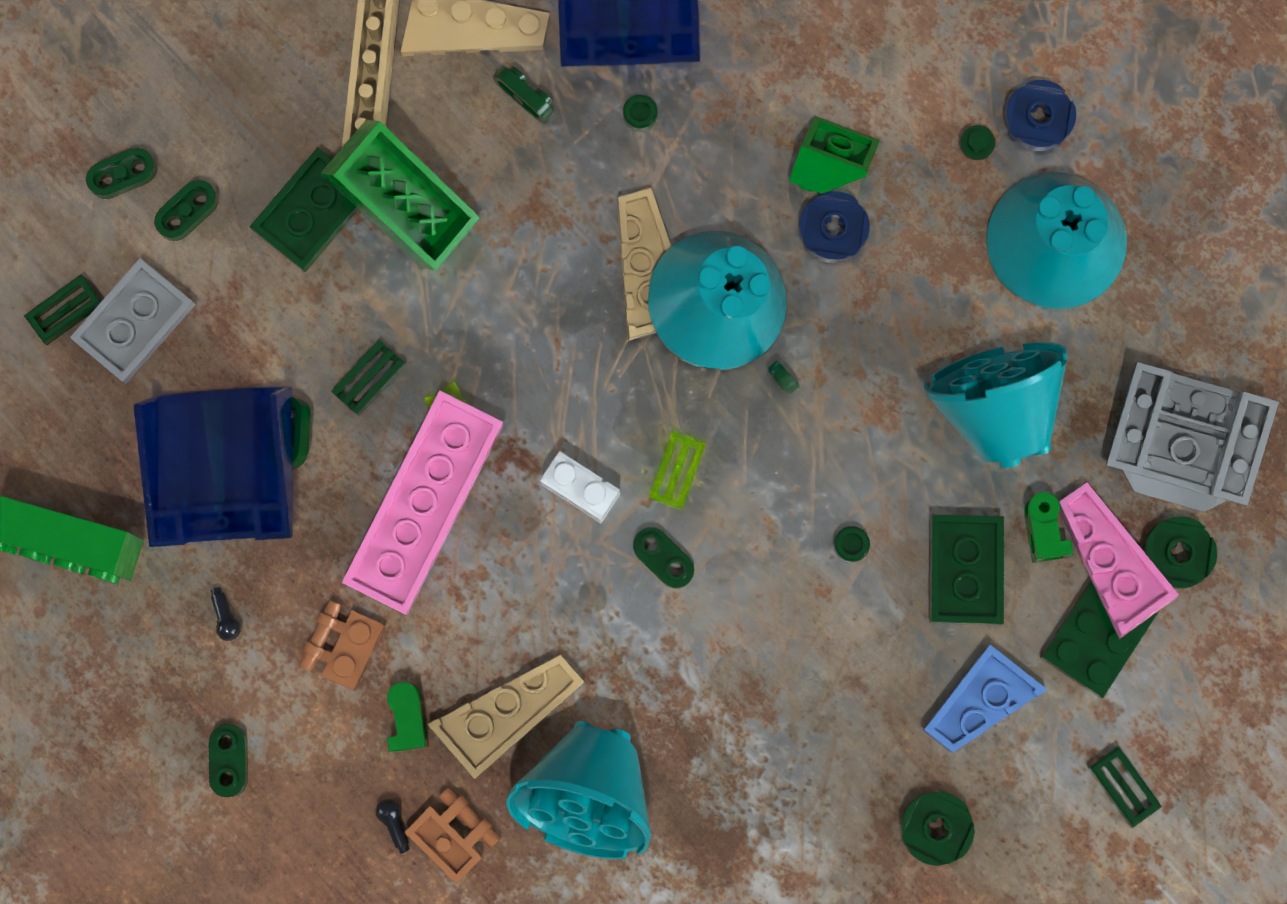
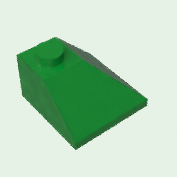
M815 116L801 145L789 182L797 184L802 190L815 191L822 194L864 178L880 140Z

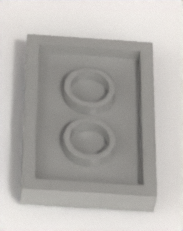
M139 258L70 338L123 383L127 384L196 304Z

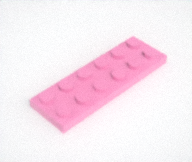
M439 390L342 583L408 615L504 422Z

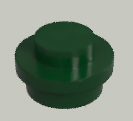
M976 125L969 127L961 136V151L969 159L984 160L992 154L995 148V137L984 126Z

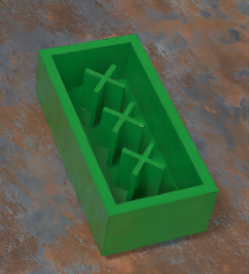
M365 120L320 173L421 268L436 271L480 219L464 201L380 121Z
M0 496V551L16 555L17 550L20 549L19 556L50 565L51 559H55L54 566L83 575L87 568L89 569V576L114 584H118L120 578L131 581L144 542L143 539L126 531Z

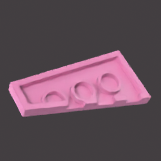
M1085 483L1059 501L1062 519L1119 639L1178 597L1179 594L1088 483Z

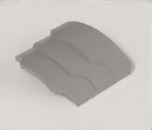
M1135 362L1106 465L1123 470L1133 491L1203 512L1227 500L1248 506L1279 402L1246 392L1230 390L1172 373V371Z

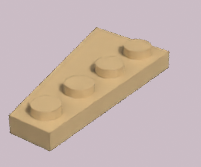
M412 0L401 47V55L406 57L421 53L446 55V52L466 51V54L480 53V51L498 50L499 52L544 50L550 13L484 0Z
M652 188L620 196L617 199L628 341L656 333L648 311L647 301L649 300L650 279L661 257L672 247Z
M560 655L427 725L471 776L477 779L585 682Z

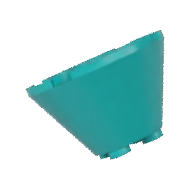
M1050 172L1026 178L1014 185L1002 196L994 208L988 223L986 247L993 271L1000 282L1016 297L1018 295L1026 301L1036 304V307L1064 310L1091 302L1111 286L1121 271L1125 260L1127 235L1123 218L1117 206L1101 188L1089 180L1073 174Z
M705 231L680 240L661 257L650 279L649 300L647 302L650 319L656 329L655 331L672 353L691 365L720 370L744 366L766 352L775 342L783 327L787 310V296L779 269L772 258L760 246L735 233Z
M1052 342L1023 343L1024 350L1005 353L1004 348L999 347L965 357L931 375L933 382L930 385L928 382L924 383L925 394L984 462H999L1000 468L1015 467L1021 463V458L1030 455H1043L1052 450L1050 442L1068 360L1064 346Z
M584 721L576 722L574 728L510 789L506 799V807L509 814L524 829L529 830L531 825L545 833L544 841L574 853L603 859H626L627 853L637 851V855L643 854L649 846L651 831L638 752L630 743V734L621 729L607 731L595 728L592 724Z

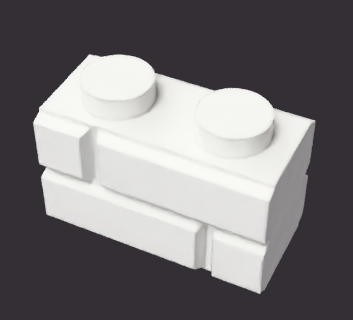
M560 451L540 480L542 487L600 524L605 520L620 496V489L609 482H603V478Z

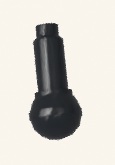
M217 587L211 590V600L218 619L216 633L220 639L232 641L240 635L241 625L231 615L221 587Z
M393 799L380 801L375 809L376 817L386 825L395 848L399 850L400 854L410 850L408 846L409 841L399 820V804Z

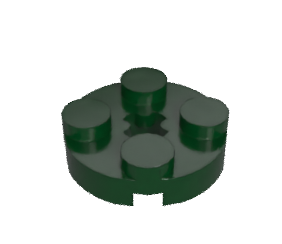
M1172 517L1155 525L1147 534L1143 543L1142 550L1174 589H1187L1201 583L1212 573L1217 562V545L1213 537L1211 538L1204 529L1205 526L1189 517ZM1177 543L1183 544V550L1189 553L1188 558L1181 559L1180 563L1175 561V556L1171 555V549L1176 548Z
M945 792L923 793L912 800L902 814L900 821L901 841L914 858L925 864L933 866L950 864L962 858L970 849L975 834L974 823H972V817L968 812L967 806L954 795ZM938 818H941L944 821L942 827L947 829L945 836L938 835L936 839L930 837L931 830L927 828L928 823L936 822Z

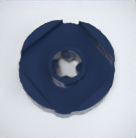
M1034 80L1026 83L1025 86L1019 88L1011 95L1005 108L1004 120L1009 138L1022 147L1033 151H1046L1058 148L1069 136L1075 125L1076 107L1073 100L1070 101L1069 97L1064 93L1065 90L1054 82ZM1038 108H1043L1044 115L1049 116V120L1037 123L1035 118L1031 116V113H1035Z
M838 191L825 192L809 202L802 211L799 221V236L805 251L815 258L829 263H839L853 259L864 247L870 231V221L866 211L864 212L862 206L858 204V201L853 196ZM832 219H837L838 225L844 227V231L838 232L836 236L830 235L829 230L824 228V224H830Z

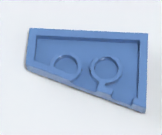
M988 645L923 728V731L950 753H953L1048 689L992 645Z

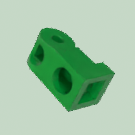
M1048 492L1035 494L1026 503L1024 508L1032 563L1066 559L1073 555L1071 540L1061 541L1057 521V516L1060 512L1059 501Z
M407 682L394 684L388 691L387 702L394 711L397 736L387 737L389 752L429 747L420 691L416 686Z

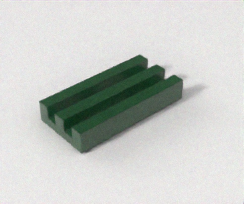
M81 274L25 314L24 317L45 345H49L88 317L102 300ZM80 288L84 289V292L79 294L70 302L64 304L62 307L56 310V312L47 317L45 320H43L40 323L37 322L38 318H40L45 313L50 311L52 308L57 306L59 303L64 301L77 290H79ZM89 298L91 299L88 303H86L85 305H83V306H82L81 308H79L77 311H75L74 313H72L70 316H68L67 318H65L63 321H61L60 323H58L56 326H54L53 328H51L49 331H47V332L45 333V330H46V329H48V328L51 327L53 324H55L57 321H59V320L62 319L64 316H66L67 314H69L71 311H73L74 309H76L78 306H80L82 303H84L85 301H87Z
M378 340L331 392L359 417L406 366V363L396 356L392 350L387 348L383 342ZM382 352L384 355L379 359V361L366 373V375L353 387V389L347 395H345V390ZM391 360L394 365L356 405L353 400Z
M1119 746L1113 748L1111 752L1087 767L1130 828H1134L1162 807ZM1115 758L1150 805L1146 809L1111 763ZM1102 767H1105L1138 815L1134 817L1100 770Z

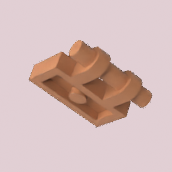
M329 600L324 612H320L315 621L318 625L310 642H306L302 649L304 655L299 666L312 672L317 659H320L327 663L322 672V677L356 691L385 629V625L352 610L346 623L339 621L336 618L342 606ZM331 629L341 633L332 653L322 649Z
M448 787L439 798L449 808L440 815L432 806H429L404 833L446 875L458 884L483 858L473 846L481 839L491 849L501 838L491 829L493 825L486 818L482 820L468 806L470 802L463 795L458 797ZM457 816L472 830L466 838L450 825Z

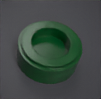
M635 95L624 104L623 119L630 129L637 132L647 131L657 121V106L650 97Z
M777 360L767 368L771 377L788 395H791L800 387Z
M848 526L840 530L835 536L833 548L839 559L847 563H855L867 555L870 549V540L867 533L861 528Z

